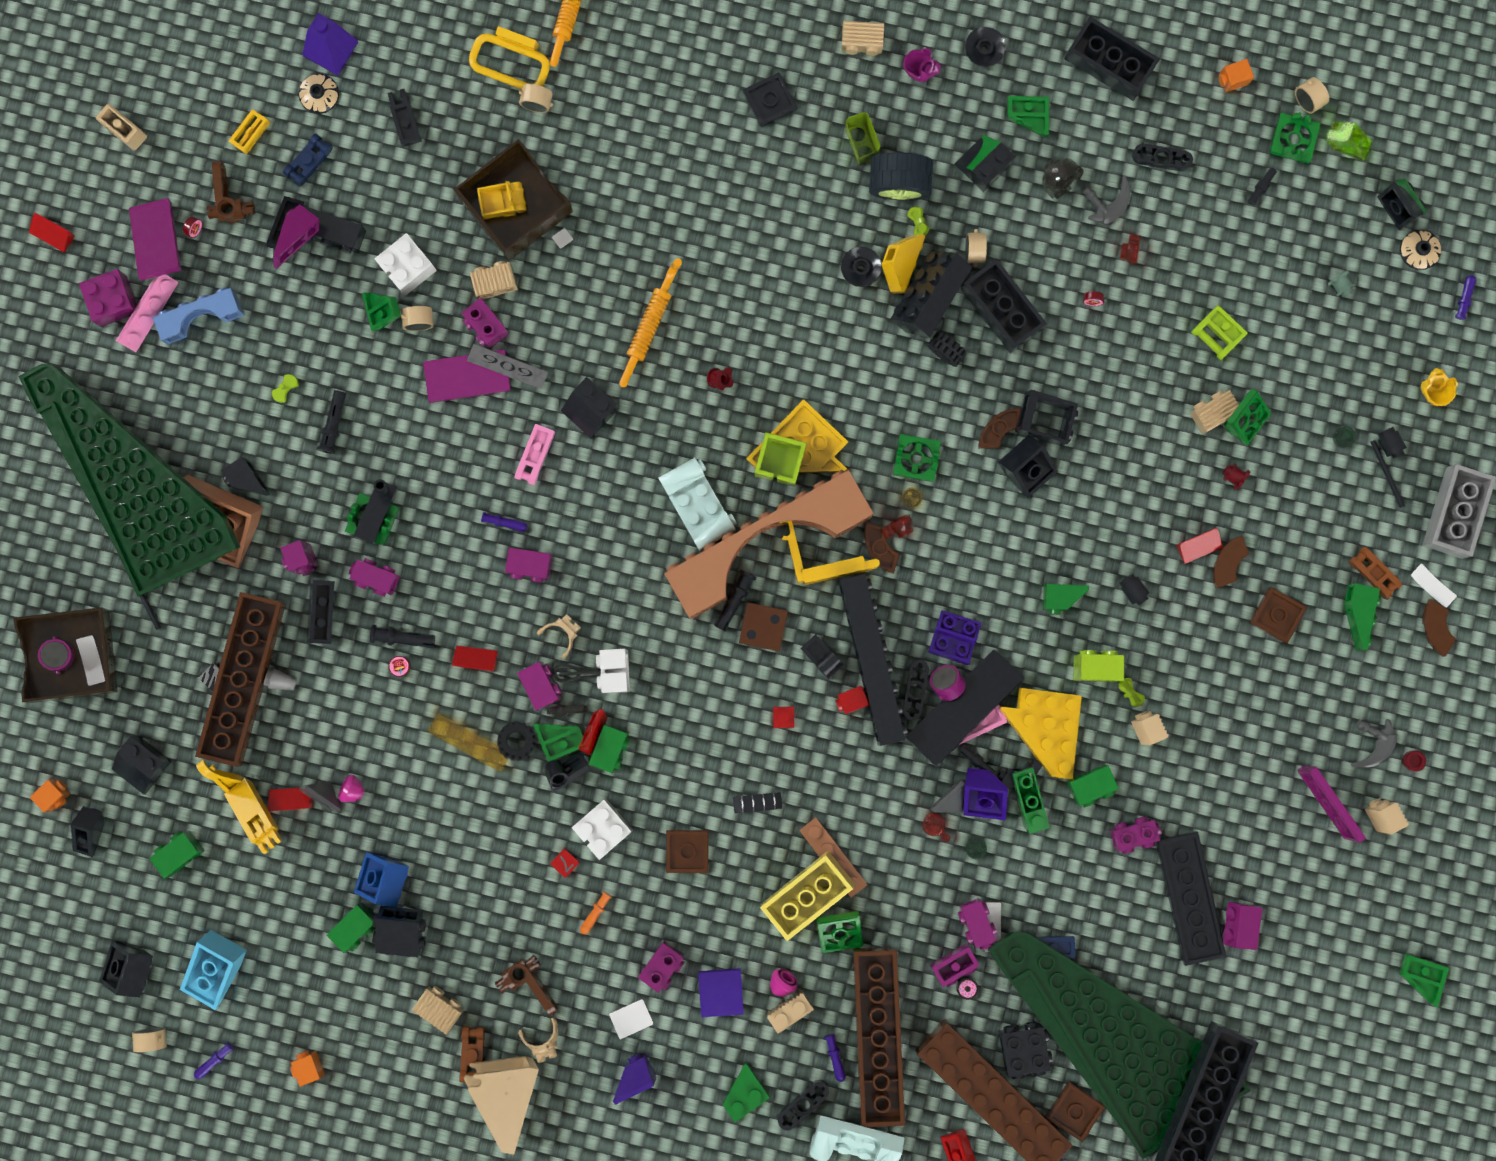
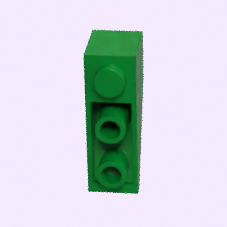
M1353 583L1347 587L1344 607L1355 649L1364 651L1372 643L1371 630L1376 623L1377 616L1375 611L1376 607L1380 604L1381 595H1379V588Z
M1033 767L1012 773L1018 807L1026 831L1032 834L1050 828Z

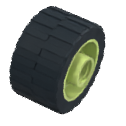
M905 152L883 153L873 156L871 158L869 193L872 196L889 200L911 201L930 197L932 193L933 160L928 156Z

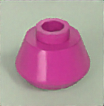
M354 775L347 776L339 790V800L341 802L360 800L365 791V788H362L363 783Z
M786 969L774 970L770 981L772 993L778 997H786L795 992L798 988L797 979Z

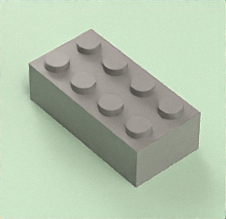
M1458 464L1446 467L1422 546L1461 559L1473 557L1496 477Z

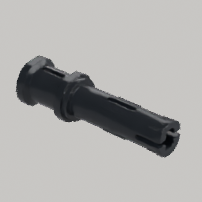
M334 390L326 425L320 432L322 434L320 445L316 448L320 452L335 454L336 438L340 435L337 430L346 393Z
M741 569L735 585L731 586V595L714 624L715 627L725 632L743 597L748 596L749 593L747 591L753 580L757 579V577Z
M372 625L370 643L383 642L390 646L398 643L434 648L435 635L396 631L394 627L387 629Z

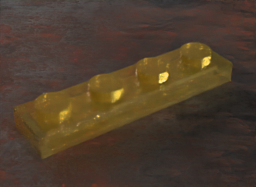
M437 713L427 731L499 772H502L509 759H506L499 752L497 745L440 713Z

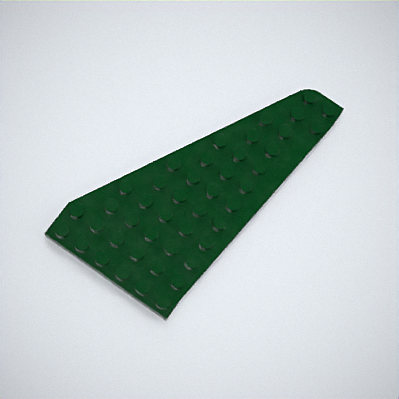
M40 364L18 376L35 411L42 416L117 550L137 597L145 595L240 548L227 516L59 366L55 364Z
M1011 932L992 944L988 950L999 968L1130 1139L1139 1156L1144 1159L1157 1151L1166 1134L1202 1042L1027 932ZM1245 1081L1242 1083L1236 1100L1251 1091Z

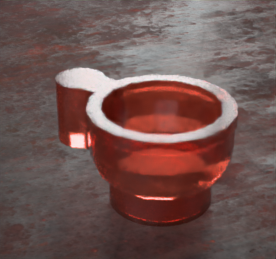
M1130 234L1129 242L1122 243L1120 260H1126L1130 264H1137L1141 235Z
M910 514L899 517L882 527L881 530L885 538L887 539L897 534L898 538L912 533L914 530Z
M938 813L926 815L922 822L924 832L930 836H940L943 842H949L950 836L944 832L946 828L944 818Z

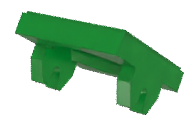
M1300 112L1293 115L1280 113L1269 153L1309 164L1321 123L1311 121L1310 115L1301 116L1302 113ZM1294 123L1293 131L1289 133L1281 132L1286 125ZM1301 126L1308 130L1310 139L1302 137L1300 133ZM1296 134L1299 137V143H1290L1289 135ZM1280 139L1285 140L1289 147L1284 148ZM1300 144L1308 146L1304 151L1301 149L1295 150Z
M1250 389L1223 427L1227 429L1228 433L1237 437L1242 444L1248 446L1269 418L1271 412L1259 393L1254 389ZM1252 405L1255 408L1250 410L1249 406ZM1254 413L1253 420L1249 423V418ZM1245 415L1244 423L1239 427V420Z
M900 434L893 476L934 482L941 441ZM916 443L915 450L910 454L902 453L907 445ZM922 444L930 449L932 458L925 457L921 452ZM913 453H919L922 456L920 464L911 462V455ZM901 460L909 461L912 465L911 472L904 468ZM923 463L931 464L926 471L917 473L918 467Z
M359 493L356 503L351 505V512L347 515L348 523L345 532L354 535L358 526L356 519H361L363 515L359 511L368 504L370 496ZM391 505L375 543L385 546L399 507Z
M859 911L816 918L822 953L864 947ZM850 922L855 928L847 929L843 927L842 923ZM836 924V928L832 932L824 933L829 925ZM839 931L846 932V935L843 937L835 936Z

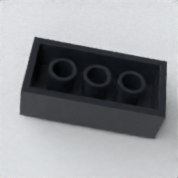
M1091 16L1064 58L1069 63L1132 101L1135 100L1160 60L1157 56Z
M932 250L926 256L925 262L916 273L912 284L905 291L903 299L894 309L890 320L906 333L930 337L972 269V266L957 253Z
M997 258L965 281L961 287L962 292L1010 354L1042 331L1047 325Z

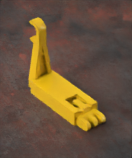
M792 521L778 522L779 524L787 523L789 525L790 534L783 536L782 540L788 541L797 584L804 583L805 586L877 569L880 564L878 559L864 561V557L860 556L803 569Z
M204 760L196 764L198 771L204 777L214 781L226 792L224 795L250 842L258 845L263 854L269 852L266 844L270 849L275 847L272 839L277 844L282 842L277 832L279 828L252 781L242 775L217 770L214 765L208 767Z

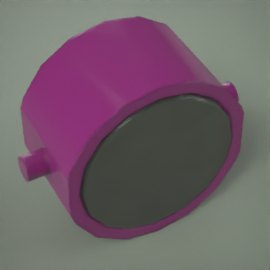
M53 636V640H47L38 650L40 664L48 670L56 671V674H60V671L69 668L75 658L73 647L69 643L57 639V636Z
M943 665L938 667L930 676V685L941 700H954L965 690V680L955 666Z

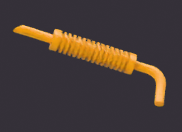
M582 0L562 1L553 31V36L557 38L550 59V65L553 67L558 65L564 41L567 42L571 39V33L573 32Z
M679 258L675 259L670 265L661 288L654 289L653 296L649 300L650 303L646 307L647 311L644 312L641 319L642 322L639 323L636 330L637 333L633 337L634 341L631 342L632 344H630V348L626 353L630 359L619 382L623 388L628 385L637 362L644 361L645 354H647L646 350L650 347L651 339L654 338L657 331L656 328H658V324L662 320L661 317L665 313L664 309L667 308L668 302L672 297L668 291L682 265V261Z

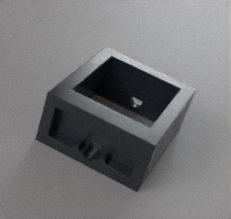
M1035 390L1027 391L1024 395L1015 432L1026 436L1030 435L1033 438L1059 446L1068 444L1073 436V422L1078 417V404ZM1037 402L1065 410L1058 437L1030 429Z

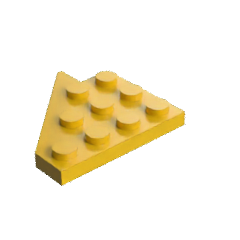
M804 399L770 433L806 443L799 473L838 472L840 470L845 472L847 470L835 456L848 444V441ZM763 442L746 458L755 469Z
M1019 688L1017 709L1000 707L999 710L1038 762L1043 765L1042 767L1050 777L1073 779L1082 696Z

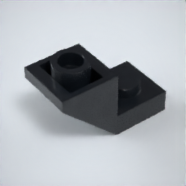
M1032 760L1031 763L1027 762L1022 770L1033 767L1036 776L1043 765L1036 760ZM1008 768L1005 771L1002 770L997 778L1007 788L1014 787L1012 776L1014 771Z

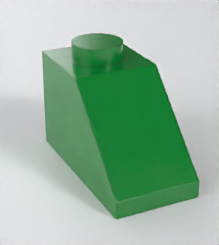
M1043 585V610H1049L1048 614L1061 615V611L1068 610L1089 590V586Z

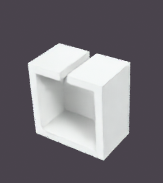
M407 233L374 258L404 296L437 271Z
M599 650L600 655H596V666L601 669V676H597L598 689H601L602 693L630 692L628 650Z
M604 799L572 827L583 842L586 840L590 842L587 846L599 860L633 831L607 799Z

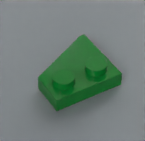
M1008 96L1007 119L1044 138H1048L1049 97Z
M362 293L371 331H379L401 317L396 297L376 293Z
M533 725L548 762L578 750L584 736L580 726Z
M1405 954L1399 974L1432 1006L1438 1008L1449 968Z
M747 1062L743 1064L737 1079H735L729 1094H727L723 1102L724 1108L735 1123L770 1098Z

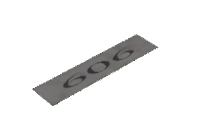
M473 344L467 359L468 362L542 389L548 374L547 371Z

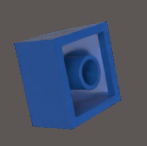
M366 852L354 893L377 905L397 907L398 901L401 898L404 881L408 875L409 866L397 860Z

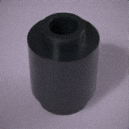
M1394 427L1378 434L1380 438L1378 441L1387 457L1392 456L1394 459L1405 454L1403 450L1407 447L1398 430L1395 431Z
M1131 574L1119 583L1122 587L1120 589L1132 605L1137 603L1139 606L1149 599L1147 595L1150 592L1138 576L1135 577L1134 574Z

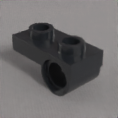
M816 634L800 648L827 679L831 678L844 666L840 659Z
M581 752L563 764L559 760H552L544 767L545 775L554 792L591 770Z

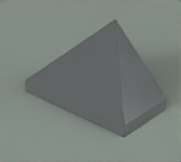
M959 780L929 809L934 813L962 812L965 783Z
M331 781L300 787L299 790L330 812L338 813L340 811Z

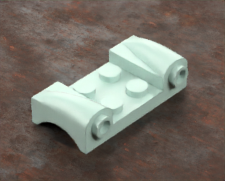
M693 458L659 477V480L699 551H702L703 547L718 541L727 533L732 531L734 533L736 531L734 526L737 523L732 514L727 515L708 483L703 473L706 471V468L701 459L697 461Z
M820 1115L816 1132L812 1136L810 1155L817 1161H827L830 1159L833 1150H836L841 1154L855 1155L863 1160L899 1161L903 1152L904 1137Z

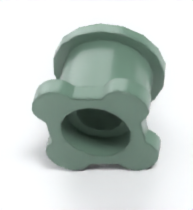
M1348 270L1327 283L1328 286L1333 285L1338 293L1336 296L1342 295L1344 298L1354 291L1353 287L1356 284H1352L1347 274L1350 273Z

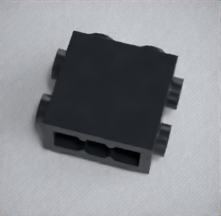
M380 906L378 914H374L373 927H376V931L373 933L372 944H375V953L418 958L420 949H424L426 936H422V932H425L426 919H423V910Z
M1033 1021L1024 1023L1023 1027L1017 1028L1016 1025L1004 1026L1003 1030L998 1031L1005 1073L1009 1078L1012 1077L1013 1080L1025 1078V1075L1028 1074L1042 1076L1046 1074L1045 1071H1051L1050 1064H1053L1051 1051L1047 1050L1046 1042H1049V1035L1047 1029H1044L1041 1024Z

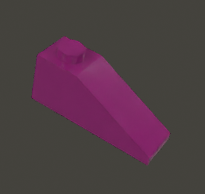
M300 204L295 209H290L285 216L273 254L274 267L276 269L319 231V218Z

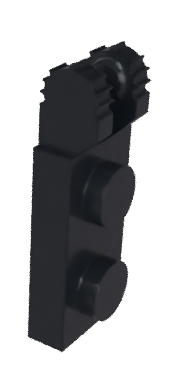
M405 88L400 89V96L403 100V103L396 104V98L392 92L387 93L401 146L406 147L422 142Z

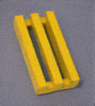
M252 109L228 142L247 155L271 122ZM255 116H256L257 119L254 121V123L251 125V127H249V128L247 129V131L245 132V135L242 137V139L240 140V142L237 143L238 139L241 137V135L243 134V132L246 130V128L249 126V124L252 122V120H253V119L255 118Z

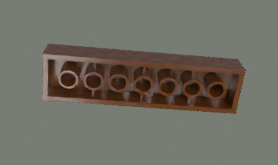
M240 592L195 757L235 767L243 765L264 688L265 676L269 669L286 603Z
M895 947L853 949L861 1126H905L897 950Z
M945 1019L915 1049L917 1055L1026 1161H1059L1073 1146L1035 1106Z

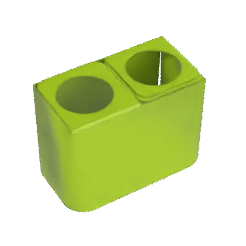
M862 112L849 117L846 120L845 131L858 165L871 161L873 156L879 154L880 143L867 113ZM854 128H862L864 130L865 137L862 141H854L852 139L851 131ZM867 146L872 150V153L859 158L858 150L861 147Z

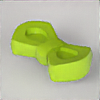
M918 206L912 207L908 211L907 216L914 221V235H927L930 227L925 223L923 208Z
M284 375L283 383H280L279 388L271 392L273 399L276 402L285 403L290 389L299 386L298 379L294 375Z
M1124 678V681L1119 682V689L1126 693L1124 698L1128 697L1132 706L1138 707L1144 703V695L1134 690L1131 678Z

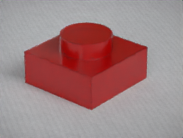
M773 707V728H794V707Z

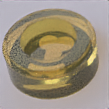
M911 487L903 492L901 500L905 507L914 509L921 504L923 496L919 489Z

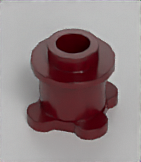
M726 367L724 370L719 368L710 369L707 374L708 385L718 390H724L726 387L731 388L734 384L731 377V368Z
M1236 463L1233 465L1228 464L1222 472V475H1224L1223 480L1234 485L1233 489L1236 490L1243 485L1251 471L1247 470L1244 472L1237 467Z

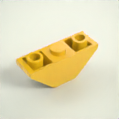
M911 235L888 245L881 265L891 293H905L909 287V280L916 268L917 258L923 249L925 235Z

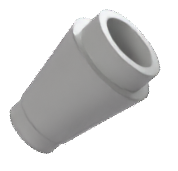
M268 669L264 686H268V689L294 691L297 678H293L277 669Z

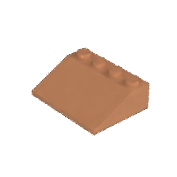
M186 475L183 478L227 516L240 548L217 560L239 568L258 527L263 506L195 477Z

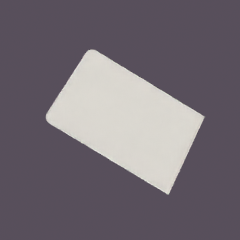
M642 999L609 1014L619 1039L653 1025V1021Z

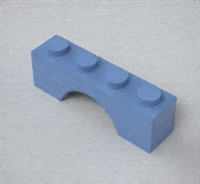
M221 288L213 295L200 296L197 298V301L179 304L178 308L173 310H163L152 318L161 341L171 344L187 338L190 323L202 314L217 315L225 323L245 315L237 293L231 288Z

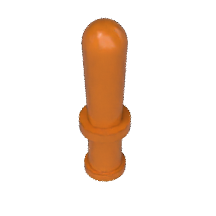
M603 891L599 901L593 904V910L580 927L582 934H588L600 913L605 911V905L612 898L607 892Z

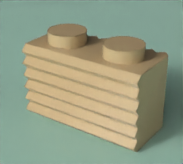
M843 21L841 51H845L850 55L857 54L858 52H866L869 56L881 54L883 49L884 23Z
M107 104L96 116L98 122L133 151L137 150L147 138L143 131L110 104Z
M499 261L494 263V267H478L474 269V272L470 273L477 299L481 297L483 300L518 290L510 262Z
M1221 390L1211 396L1213 400L1206 403L1203 400L1193 406L1195 410L1190 415L1202 435L1226 422L1239 406L1230 390L1225 393Z
M1144 711L1135 715L1136 719L1131 721L1141 745H1152L1168 738L1169 735L1164 730L1165 727L1161 722L1162 719L1159 718V714Z
M1381 798L1371 801L1369 803L1370 806L1365 808L1377 832L1394 834L1409 825L1406 822L1407 819L1404 818L1405 815L1402 814L1403 811L1400 810L1401 807H1398L1399 803L1390 802L1388 799L1382 801Z
M429 986L412 1011L447 1035L464 1011L460 1008L462 1004L453 998L449 1000L443 996L444 991L437 986L433 988Z
M799 989V992L792 994V997L785 999V1002L782 1001L774 1009L771 1008V1011L767 1012V1018L779 1034L813 1011V1005L803 990Z

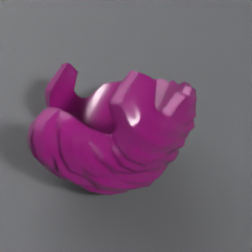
M926 47L923 50L915 49L904 57L903 66L909 77L918 82H926L928 79L939 74L941 64L931 58L932 50Z

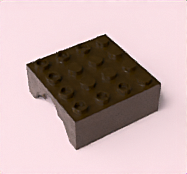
M519 139L453 189L461 203L508 261L516 257L573 212L568 199L546 178ZM506 181L522 183L524 199L526 201V212H516L515 216L509 217L500 216L483 219L477 188L506 183Z
M100 607L14 617V627L20 639V648L25 659L24 684L21 690L22 702L37 703L118 692L110 613L108 609ZM92 635L100 657L105 681L88 686L76 640ZM53 636H57V639L69 643L75 652L72 665L66 670L60 671V674L44 668L38 659L39 648L47 640H53Z

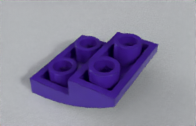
M941 610L928 653L968 665L977 641L981 622Z
M741 968L698 971L701 1017L744 1015Z

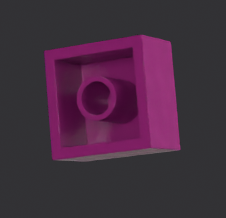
M119 269L79 283L92 322L100 327L130 317L137 306L127 275Z

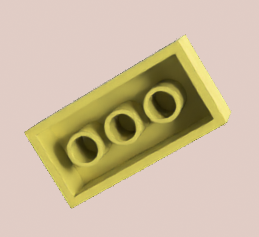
M827 851L765 900L760 908L786 941H788L853 890L855 883L832 854Z

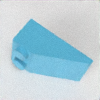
M210 930L196 943L180 990L216 1010L240 969L247 950Z

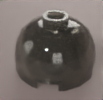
M1060 158L1056 161L1051 160L1044 167L1045 172L1042 177L1043 188L1052 199L1054 197L1059 199L1072 189L1070 185L1075 179L1080 180L1084 170L1069 158Z

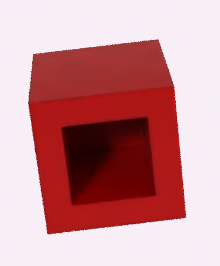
M862 686L838 694V699L835 700L839 712L843 711L844 714L869 705Z

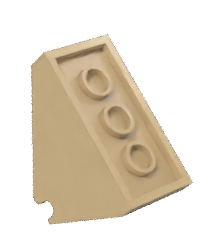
M526 1056L470 1063L469 1066L476 1069V1074L464 1076L468 1091L501 1152L514 1155L539 1069L534 1059Z

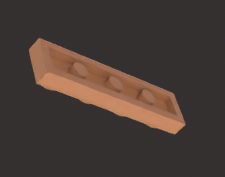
M816 817L799 830L819 857L829 851L855 883L854 888L848 893L851 898L867 886V883Z

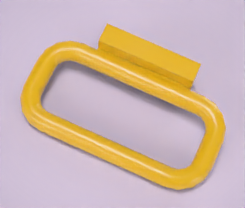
M498 26L495 33L497 36L485 33L475 39L469 54V63L471 68L477 73L521 90L523 85L529 84L478 64L477 57L484 42H491L540 61L542 68L534 84L540 86L545 84L550 64L548 58L538 52L540 45L536 40Z

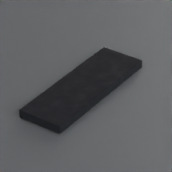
M993 650L964 678L966 685L963 693L954 700H942L906 736V739L937 767L1025 677Z
M1198 831L1161 838L1160 841L1156 842L1183 964L1188 966L1227 957Z

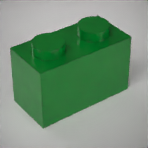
M604 725L589 765L610 773H614L615 770L619 771L623 761L620 755L622 750H627L631 740L627 738L629 733Z
M1103 765L1066 781L1076 805H1083L1084 808L1095 804V799L1102 797L1106 799L1115 795L1114 791L1119 789L1108 765Z
M190 831L177 832L170 838L172 840L166 846L162 844L153 851L155 854L149 858L164 879L172 877L205 851Z
M361 902L326 936L343 953L349 950L353 952L361 944L359 940L364 935L368 937L375 931L376 927H373L374 915Z

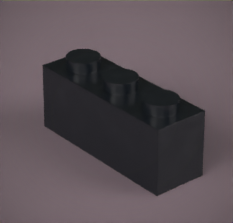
M303 206L319 218V231L308 241L316 239L326 247L331 248L334 245L340 247V251L351 254V252L359 253L366 234V230L362 225Z
M310 580L307 643L331 644L335 581Z

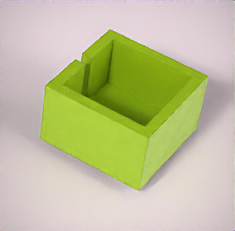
M765 432L755 469V477L773 481L775 477L778 483L795 487L806 443Z
M1097 650L1080 651L1079 655H1074L1073 681H1124V655H1118V651L1101 652V655L1097 654Z

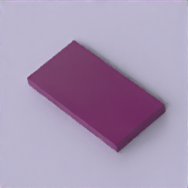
M166 198L130 207L129 214L138 278L142 281L181 271L170 199Z
M505 349L494 351L506 356ZM469 355L423 362L429 403L511 391L510 378L468 362Z
M1301 766L1298 768L1297 772L1345 840L1359 843L1364 841L1366 837L1318 768L1315 766Z

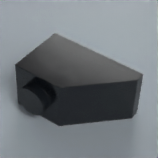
M240 457L221 470L224 474L222 478L229 488L232 487L240 491L264 496L270 494L250 461L244 457Z
M83 806L70 824L72 848L74 852L93 857L104 827V817L102 811Z

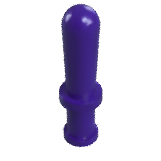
M1469 275L1465 279L1462 297L1458 301L1459 309L1455 315L1456 319H1466L1467 309L1471 306L1470 299L1476 284V277L1473 275Z
M486 512L482 514L481 522L495 524V527L503 526L520 532H525L528 528L527 524L522 521L502 518L501 515L494 516L486 514Z
M829 1034L825 1036L829 1048L827 1053L831 1056L836 1080L843 1082L846 1074L839 1055L840 1048H837L834 1038L835 1034Z
M230 1042L225 1043L224 1047L219 1051H215L209 1060L195 1070L194 1077L202 1079L214 1066L224 1061V1057L234 1050V1046Z

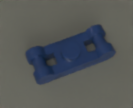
M317 133L313 134L308 144L292 163L284 168L283 175L287 178H292L293 182L298 187H301L330 154L333 146L328 142H323L322 137ZM316 147L320 149L317 154L314 152ZM301 168L303 171L298 174L296 171Z

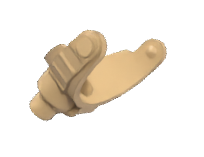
M567 614L562 619L559 618L556 622L549 623L537 631L538 636L551 626H558L566 631L569 637V647L563 653L562 659L569 655L573 646V640L577 636L576 633L581 629L576 622L574 624L571 623L573 619Z
M554 1017L551 1018L553 1034L543 1045H530L526 1041L522 1029L518 1032L522 1042L531 1049L533 1056H536L538 1063L544 1062L548 1056L550 1059L557 1056L558 1024Z

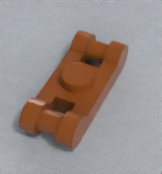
M1366 547L1359 550V554L1348 561L1374 588L1380 589L1379 594L1386 600L1392 596V592L1395 589L1398 590L1403 585ZM1365 559L1370 562L1367 567L1362 563ZM1386 579L1389 583L1387 586L1383 584Z
M470 1026L462 1027L460 1082H465V1075L476 1074V1069L475 1072H468L470 1063L483 1062L485 1027H477V1029L470 1028ZM470 1037H477V1043L470 1042Z

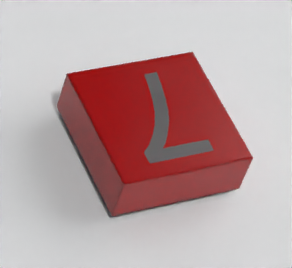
M564 848L550 865L566 878L580 862Z

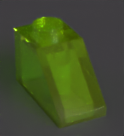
M1333 122L1327 133L1326 141L1335 151L1366 161L1372 141L1356 122Z

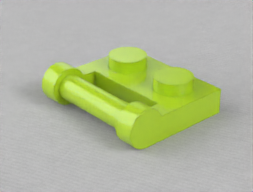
M1219 305L1191 331L1194 336L1197 335L1217 354L1216 357L1220 361L1248 334ZM1205 326H1208L1227 344L1224 349L1203 330Z

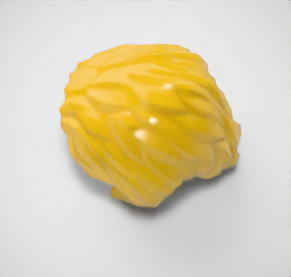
M1435 368L1430 373L1428 379L1422 382L1421 390L1427 402L1434 406H1446L1455 398L1458 383L1456 378H1448L1444 369Z

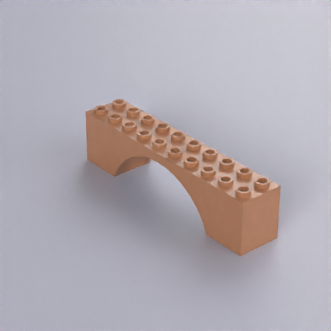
M843 470L836 472L832 475L830 481L825 482L822 480L813 486V490L808 493L806 490L795 496V500L791 503L785 501L779 504L773 513L767 511L761 514L757 522L752 524L749 521L740 527L741 531L735 534L733 531L721 537V542L717 544L712 542L703 547L704 551L698 555L694 552L685 557L686 561L679 565L676 562L667 567V572L664 574L690 620L727 600L726 585L728 574L736 556L750 540L760 533L775 527L788 525L787 523L779 524L778 522L792 521L793 525L813 527L836 539L870 520L874 513L850 471L843 472Z

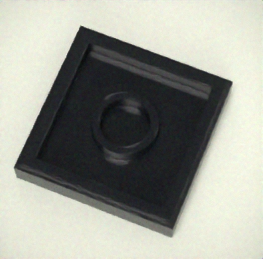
M779 72L743 89V94L760 127L797 110V106Z

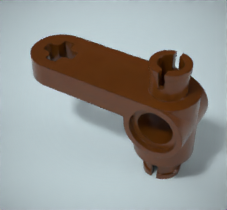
M222 160L213 161L212 174L215 206H207V211H210L207 212L208 218H218L220 222L236 223L239 220L246 219V216L249 214H255L256 210H253L255 209L253 201L244 202L242 198H229L225 165ZM229 207H233L232 212L226 214V210Z
M535 955L531 956L528 960L520 959L501 973L502 978L496 981L495 985L497 988L503 985L499 989L502 994L509 988L514 991L519 986L527 983L550 1016L559 1011L555 1001L534 972V970L541 967L539 961L533 964L537 960ZM516 968L524 970V978H518L515 975Z

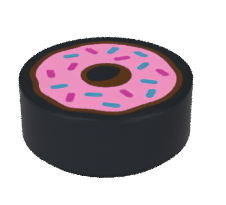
M964 977L958 981L956 990L961 998L970 1000L977 995L978 985L972 978Z

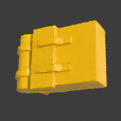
M506 181V183L477 188L483 219L515 216L516 212L523 213L527 211L524 188H522L521 182L510 183Z

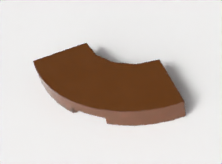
M1021 408L1008 409L993 417L980 435L978 449H999L1003 437L1016 429Z
M866 522L864 540L870 557L879 560L880 568L894 574L900 554L892 550L888 545L885 527Z
M1242 535L1229 541L1220 550L1213 567L1215 589L1237 581V566L1243 558L1249 555Z
M1428 599L1422 617L1426 639L1439 655L1446 657L1456 640L1447 628L1446 617L1449 610L1434 600Z

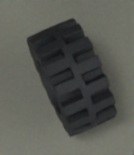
M939 331L936 332L927 345L932 353L953 367H957L967 354L966 350L958 342Z
M515 721V723H508L498 735L497 746L499 752L511 761H521L527 758L535 747L536 738L534 731L524 722L519 723V721ZM513 733H520L525 738L524 747L518 750L512 749L508 745V737Z

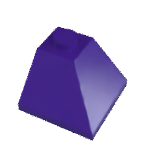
M317 13L307 30L302 56L338 76L357 46L358 40L334 21Z
M968 768L965 782L963 815L1006 820L1008 788L989 770Z
M638 1053L628 1058L629 1062L626 1063L613 1099L614 1105L654 1086L656 1075L646 1054L640 1056Z

